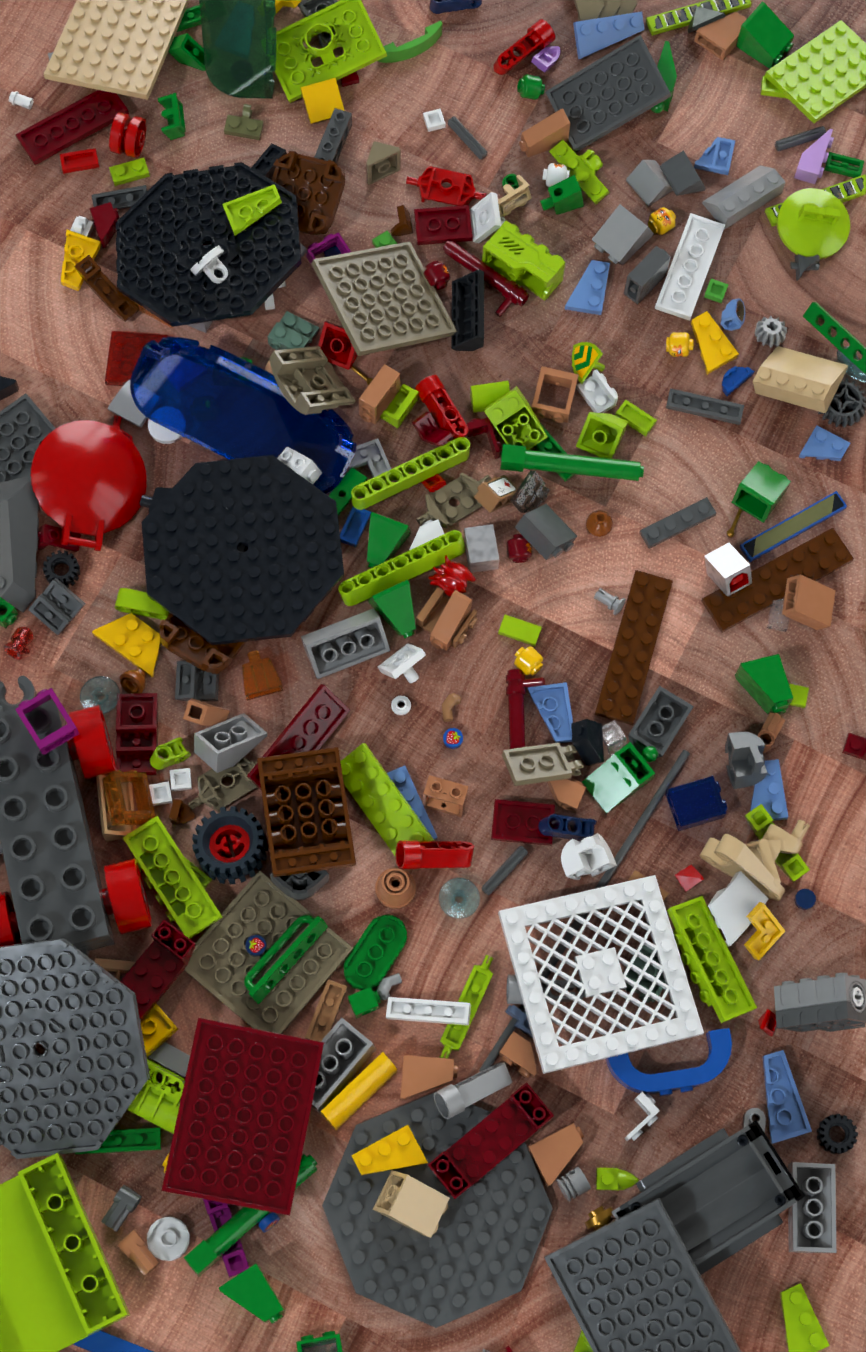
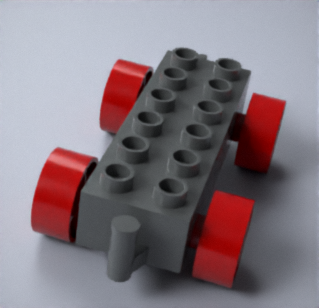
M20 676L18 684L24 693V697L19 703L10 704L5 699L7 689L4 683L0 681V842L13 899L12 903L7 891L0 893V946L64 938L88 956L91 950L115 944L109 915L114 914L121 935L152 927L149 904L140 869L135 858L104 866L107 888L103 889L74 764V760L79 759L86 779L116 772L113 749L100 705L69 712V717L79 734L43 755L15 710L21 702L36 697L37 692L32 682L26 676ZM49 700L25 714L40 740L66 725L62 714L53 700Z

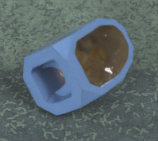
M740 298L731 300L721 315L722 327L725 330L733 331L741 328L745 320V306Z

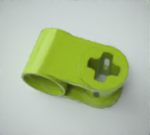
M178 737L157 746L150 758L152 767L161 770L187 760L191 754L189 751H186L182 744L183 739Z

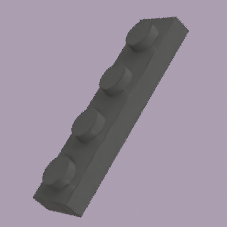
M670 388L666 409L740 425L744 405Z
M706 497L641 529L640 535L650 549L716 516V511Z

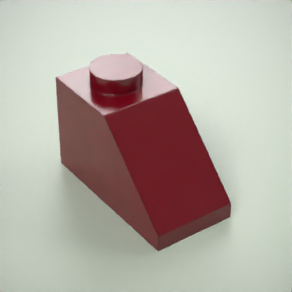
M111 202L89 208L102 248H106L116 232L115 223L120 219L117 208L113 209Z

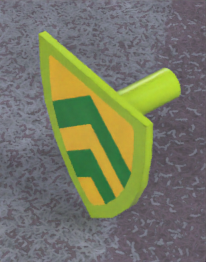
M580 342L573 345L572 367L574 374H579L578 380L581 384H583L592 369H597L601 372L605 369V365L598 362L603 352L595 344L589 342Z

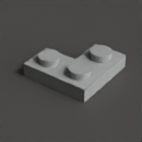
M378 438L343 451V456L349 470L352 467L355 469L368 464L373 478L391 470Z

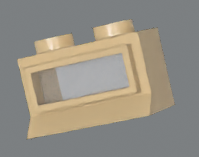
M520 175L516 176L519 185L517 189L514 190L509 184L503 186L504 192L507 195L500 199L498 198L501 217L509 215L512 210L519 206H524L531 199L530 185Z

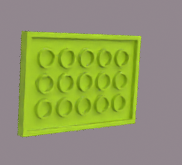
M840 20L767 70L765 77L814 124L866 88V43Z

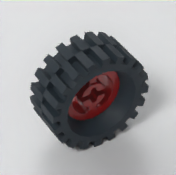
M231 806L230 811H227L225 807H221L220 813L216 814L215 810L209 812L211 815L209 819L204 816L201 819L202 826L197 824L195 830L198 835L193 834L192 838L194 842L192 845L193 851L204 873H208L209 877L214 881L217 877L219 883L225 884L226 879H228L230 884H236L235 879H240L242 883L246 881V875L249 874L251 878L256 875L255 868L261 870L263 867L261 860L266 861L267 859L265 852L268 851L267 839L259 820H256L252 813L248 815L247 810L243 808L238 812L235 806ZM228 837H230L233 843L232 847L236 857H232L227 840Z

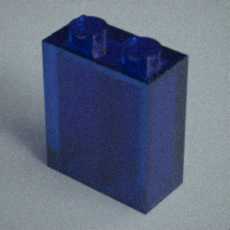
M714 776L667 789L665 796L678 832L722 819L727 814V803L720 796L721 787L719 782L715 781Z

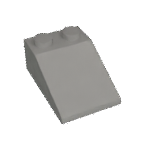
M243 713L194 733V753L216 773H219L237 764L267 737V732Z

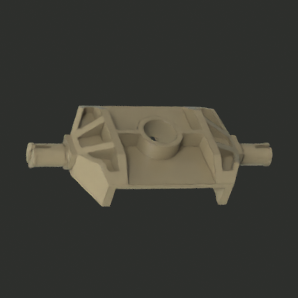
M462 472L460 477L430 495L427 493L425 495L427 512L416 518L417 522L421 526L426 521L439 520L441 527H450L482 507L474 496L478 492V486L484 481H490L491 477L487 475L481 480L476 481ZM456 499L460 504L453 507L449 504V501Z
M243 757L233 767L219 773L211 769L199 776L198 797L188 803L191 810L201 804H206L220 813L221 807L228 806L254 789L258 790L259 788L246 777L258 762H250ZM225 777L233 778V783L230 786L222 784V780Z

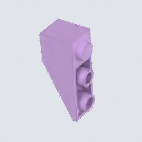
M829 129L802 153L795 173V179L815 184L817 177H822L824 167H821V165L827 161L829 152H826V149L831 148L834 139L831 137L833 129Z

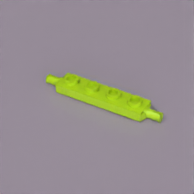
M485 955L481 966L474 965L458 1002L471 1004L469 1026L447 1024L440 1040L444 1045V1049L439 1056L440 1058H443L446 1053L445 1058L448 1059L452 1050L459 1051L493 976V973L489 970L494 959L491 956L487 964L489 956Z

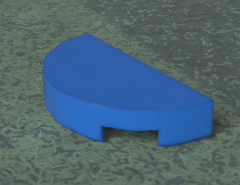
M737 366L729 369L722 381V389L725 395L729 396L754 375L755 371L749 367Z

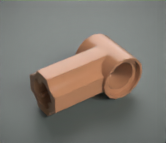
M769 713L757 735L768 742V744H765L763 753L771 749L785 722V719L777 713Z
M135 1230L131 1231L117 1244L123 1253L133 1260L145 1276L160 1264L145 1246V1241Z

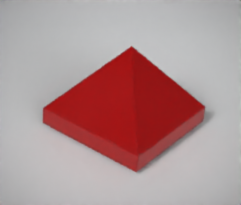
M767 1009L758 1020L759 1027L772 1037L776 1029V1014Z

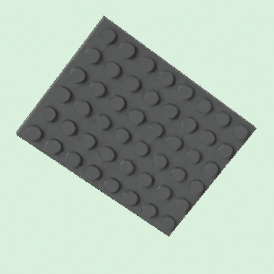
M660 1198L544 1257L593 1352H741Z

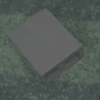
M656 246L628 274L624 294L636 304H639L666 276L671 258L664 249Z
M547 504L524 514L515 526L545 560L552 557L556 558L563 551L568 552L574 546L573 542L577 538V535Z

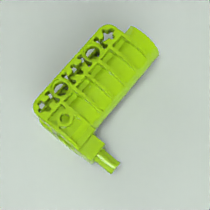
M147 1058L148 1068L151 1069L149 1071L150 1078L127 1110L174 1134L185 1078ZM159 1072L163 1076L161 1083L157 1081V1074ZM170 1083H179V1088H181V1091L179 1092L178 1087L174 1085H171V1087H169L168 1085H170Z

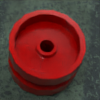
M117 113L110 131V151L120 155L125 152L128 157L137 159L145 143L146 119L134 116L131 119L129 114Z

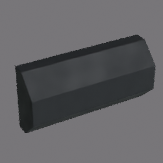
M480 269L452 281V322L457 332L451 336V349L455 351H474L484 346V271Z

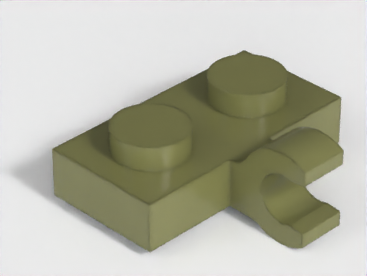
M244 104L242 117L227 115L224 134L260 140L264 123L262 120L250 119L252 115L251 105Z

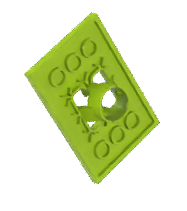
M340 0L260 39L289 103L303 97L301 87L336 78L337 81L387 57V53L361 0ZM322 32L331 34V41L327 43L326 47L318 49L309 45L312 37ZM304 41L306 42L308 49L304 47ZM342 47L344 53L335 57L333 50ZM321 57L324 64L314 67L312 60Z

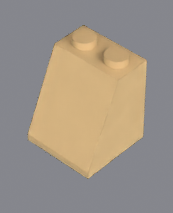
M391 1170L373 1210L421 1235L431 1238L438 1230V1222L446 1212L450 1198L407 1174Z

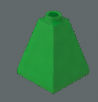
M374 512L371 513L367 552L369 568L384 563L395 555L411 534L408 525Z
M408 580L373 595L368 600L369 604L399 636H403L405 639L415 634L416 625Z

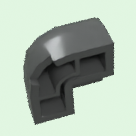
M750 732L728 733L725 753H728L729 765L726 766L733 789L753 786L762 781L767 775L763 755L765 744L761 738Z
M326 870L273 877V872L270 874L272 883L285 895L294 900H306L316 894L329 881V873Z

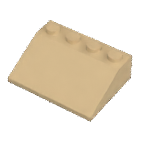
M778 346L762 363L753 380L755 393L826 413L848 369V365Z

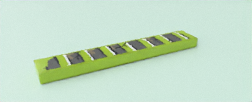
M706 0L647 17L646 23L653 36L689 25L696 6L729 14L750 8L752 3L750 0Z
M866 175L821 190L833 194L843 203L866 195ZM783 203L765 209L772 227L777 225V215Z

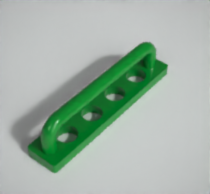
M812 302L803 317L866 374V347L817 302ZM819 317L825 321L823 325H819ZM832 328L837 332L835 337H832L830 333ZM844 340L850 344L847 349L843 346ZM857 351L863 356L861 360L856 358Z
M310 915L298 917L247 973L244 985L249 991L248 994L257 1004H260L328 928L321 917L317 916L314 918ZM304 923H308L309 926L258 983L254 985L252 981L294 933Z

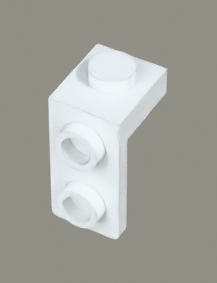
M286 447L277 458L311 484H314L322 474L313 460L289 447Z
M641 1092L634 1099L648 1116L624 1138L626 1141L630 1138L635 1141L643 1133L641 1128L645 1124L651 1126L658 1119L656 1114L660 1110L654 1105L656 1102L648 1093L645 1095Z

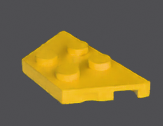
M130 613L92 631L95 637L144 671V673L151 678L154 676L159 647H161L160 633L138 617Z

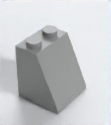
M619 204L592 238V241L595 243L594 247L601 253L605 251L609 254L607 258L614 264L619 262L621 265H624L654 233L646 224Z

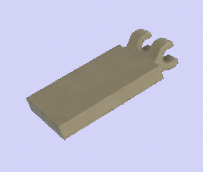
M560 743L507 749L503 750L502 753L514 786L569 779L572 775H581L579 768L584 767L581 760L568 762L574 760L573 753L577 752L574 745L561 747Z

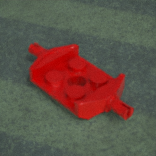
M429 166L419 178L407 176L406 184L419 187L420 198L423 203L427 199L462 206L468 205L474 198L482 200L487 196V193L476 192L471 175ZM448 182L451 184V187L444 188L442 184Z

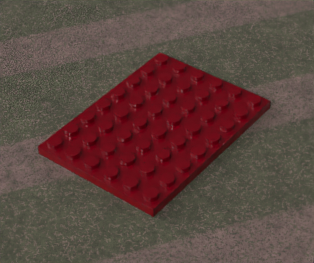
M198 1018L161 1191L290 1216L324 1042Z

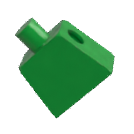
M575 175L549 187V197L540 200L543 211L553 208L556 215L584 207L582 191Z

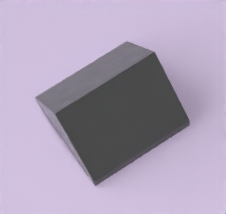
M684 150L660 165L676 196L705 191L706 188Z

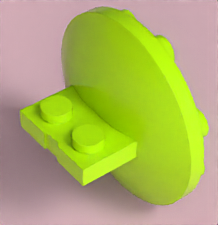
M807 188L791 194L784 201L777 215V230L785 246L796 255L799 254L804 257L819 255L820 259H824L837 253L845 244L850 233V218L845 206L836 196L821 189Z

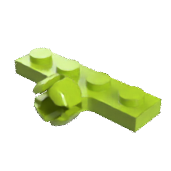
M561 140L549 151L559 164L565 165L567 170H570V177L576 176L580 188L595 205L610 193L595 176L596 172L603 166V163L593 150L588 149L583 155L579 156L564 140Z

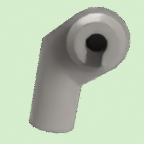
M399 973L382 979L377 988L381 1000H387L390 997L389 991L392 986L402 983Z

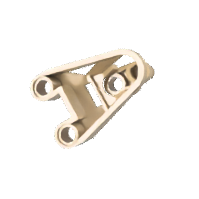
M798 820L794 830L789 834L782 828L770 824L762 839L748 842L747 844L729 834H724L720 841L715 838H709L699 856L732 878L737 872L741 871L764 895L779 901L785 889L780 884L781 881L775 860L779 853L798 854L803 845L801 841L810 825L808 823L804 825L805 821Z

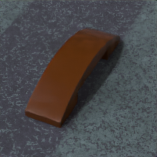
M87 255L74 266L94 293L124 322L139 311V308L127 296L119 292L118 288L101 271V267L90 255Z

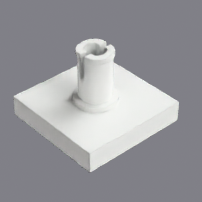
M489 193L469 209L473 242L479 244L505 222V217H500L496 193Z
M407 643L377 667L381 673L394 679L404 674L408 682L413 683L419 679V676L412 666L426 656L423 649Z

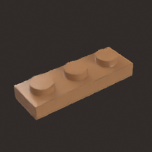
M329 979L327 980L305 1039L321 1042L331 1031L347 986Z

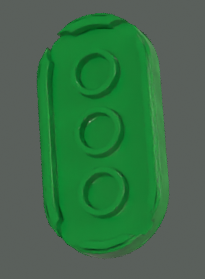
M382 915L373 919L344 963V976L348 984L354 989L361 991L368 987L376 988L403 950L407 942V930L404 923L398 917Z

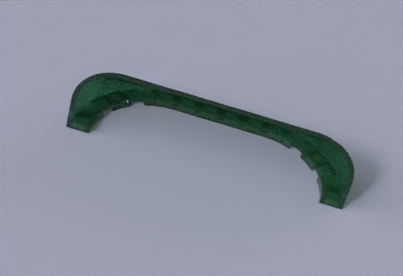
M199 0L205 70L211 83L218 90L232 97L273 99L275 84L273 72L276 71L275 0Z

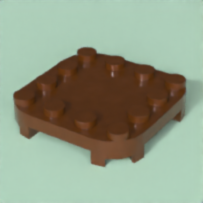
M289 151L288 154L283 155L274 162L273 165L276 168L272 181L296 195L299 232L310 235L326 234L334 221L344 190L345 173L331 160L326 161L301 155L296 151Z
M171 614L165 620L162 619L160 623V642L168 651L197 668L214 675L226 669L246 643L211 645L201 635L196 634L181 620Z

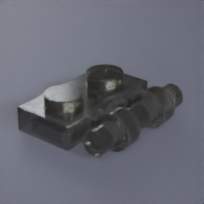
M530 470L510 501L519 512L528 513L546 501L550 489L544 486L546 483L536 471Z

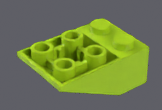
M517 386L485 407V414L506 444L526 446V450H529L548 437Z

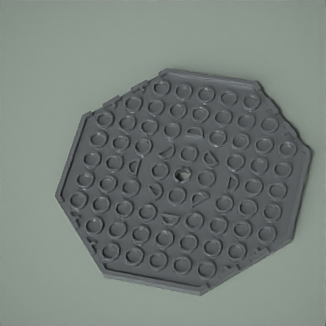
M64 938L0 946V1146L3 1145L10 1150L11 1155L16 1159L49 1156L56 1153L67 1154L98 1150L150 1078L136 994ZM37 1043L46 1048L44 1054L36 1051Z
M431 1093L357 1124L322 1205L356 1294L437 1328L520 1292L553 1210L526 1143L521 1144L473 1186L454 1199L429 1168L428 1164L443 1151L450 1148L491 1112L471 1104L462 1113L447 1120L437 1109L434 1093ZM406 1125L410 1127L428 1164L393 1169V1171L407 1174L450 1198L448 1208L438 1222V1230L431 1238L421 1235L373 1210L391 1170L361 1175L351 1156Z

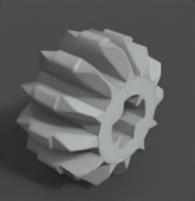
M772 316L769 319L763 317L761 321H758L754 334L757 337V342H762L763 346L767 344L770 348L773 345L778 347L786 338L787 327H785L784 321L779 322V317L773 319Z

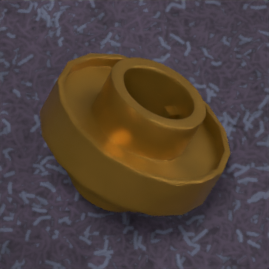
M600 1206L588 1214L590 1219L585 1222L588 1229L593 1227L594 1230H597L609 1224L613 1220L611 1217L613 1215L612 1207L605 1210L603 1206Z

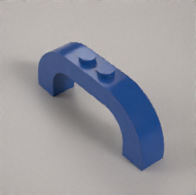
M730 1028L712 1030L706 1033L709 1048L708 1058L699 1067L657 1074H644L632 1065L628 1053L606 1058V1063L613 1077L622 1086L631 1091L643 1092L644 1094L660 1093V1096L671 1095L673 1090H680L681 1093L691 1092L693 1087H698L712 1081L727 1065L732 1049Z

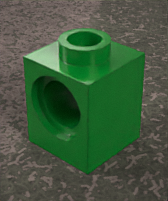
M0 597V611L7 610L4 615H0V625L6 629L8 625H12L16 621L18 613L14 606Z
M371 987L348 996V1001L356 1019L379 1009L378 1003L381 1002L377 990L373 992Z

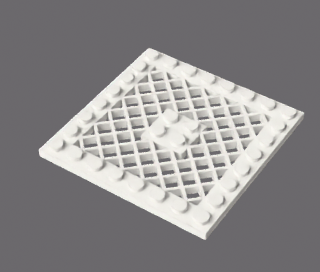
M655 875L504 909L498 912L543 1074L704 1034ZM628 904V906L626 907L625 911L622 910L621 908L617 907V906H621V905ZM631 905L641 911L638 918L627 913ZM608 909L606 915L600 913L599 910ZM612 910L622 915L618 923L608 917ZM589 913V915H588V917L586 918V920L583 919L582 917L578 916V915H582V914ZM592 914L602 920L599 927L588 922ZM643 914L645 915L647 924L640 920ZM570 917L567 924L559 921L560 919ZM624 918L634 923L631 930L621 925ZM573 919L583 924L579 932L569 927ZM550 922L547 929L539 925ZM605 922L615 927L611 935L601 929ZM553 923L563 929L560 936L549 931ZM637 925L647 930L643 938L634 933ZM525 927H530L529 931L526 933ZM585 927L595 932L592 939L582 934ZM533 928L543 933L540 941L530 936ZM617 930L628 935L624 942L614 937ZM566 931L576 936L572 944L562 939ZM598 934L608 939L604 947L595 942ZM649 934L651 935L653 943L646 940ZM546 935L556 941L552 949L542 943ZM630 937L640 942L637 950L627 945ZM578 939L589 944L585 952L575 946ZM529 942H531V943H533L534 945H536V948H535V950L533 951V953H532V950H531V947H530V943H529ZM611 942L621 947L618 954L615 947L607 949ZM559 943L569 949L565 956L555 951ZM643 945L653 950L650 957L640 953ZM591 946L599 950L596 952L588 953ZM539 948L549 953L545 961L535 955ZM624 949L633 954L630 962L620 957ZM571 951L579 955L575 956V962L568 959ZM655 953L657 954L659 963L652 960ZM552 955L562 961L558 969L548 963ZM636 957L646 962L643 970L633 965ZM535 962L542 965L539 973L537 971ZM565 963L574 968L571 976L561 971ZM620 963L627 967L624 973H622ZM649 964L659 970L656 977L645 972ZM545 968L555 973L551 981L541 976ZM630 969L639 974L636 982L626 977ZM577 971L581 982L574 979V976L577 973ZM661 973L663 974L665 983L658 980ZM558 975L568 981L564 989L554 983ZM642 977L652 982L649 990L639 985ZM541 982L548 985L544 993L541 986ZM570 983L580 988L577 996L566 991ZM626 983L633 987L629 995L622 991V989L627 987ZM655 984L665 989L662 997L652 992ZM550 988L561 993L557 1001L547 996ZM636 989L646 994L642 1002L632 997ZM583 991L585 998L593 997L590 1004L580 999ZM613 992L609 999L601 995ZM667 993L669 994L671 1003L664 1000ZM616 994L626 999L622 1007L612 1002ZM563 996L574 1001L570 1009L560 1004ZM648 997L658 1002L655 1010L645 1005ZM596 998L606 1004L602 1012L592 1006ZM629 1001L639 1007L635 1015L625 1009ZM546 1002L554 1006L550 1014ZM576 1003L586 1008L583 1016L572 1011ZM661 1004L671 1009L668 1017L658 1012ZM609 1006L619 1011L615 1019L605 1014ZM556 1008L566 1013L563 1021L552 1016ZM642 1009L651 1014L648 1022L638 1017ZM589 1011L599 1016L596 1024L585 1019ZM622 1014L632 1019L628 1027L618 1022ZM569 1016L579 1021L576 1029L565 1024ZM654 1017H656V1018H658V1019H660V1020L662 1021V1022H658V1023L651 1024L652 1021H653V1019H654ZM602 1018L612 1024L608 1032L598 1027ZM552 1022L559 1025L556 1034ZM635 1022L642 1025V1027L631 1029ZM582 1023L592 1029L588 1037L578 1031ZM615 1026L623 1030L621 1032L611 1034ZM562 1028L572 1033L568 1042L558 1036ZM595 1031L603 1035L601 1037L591 1039ZM575 1036L583 1040L581 1042L572 1043Z

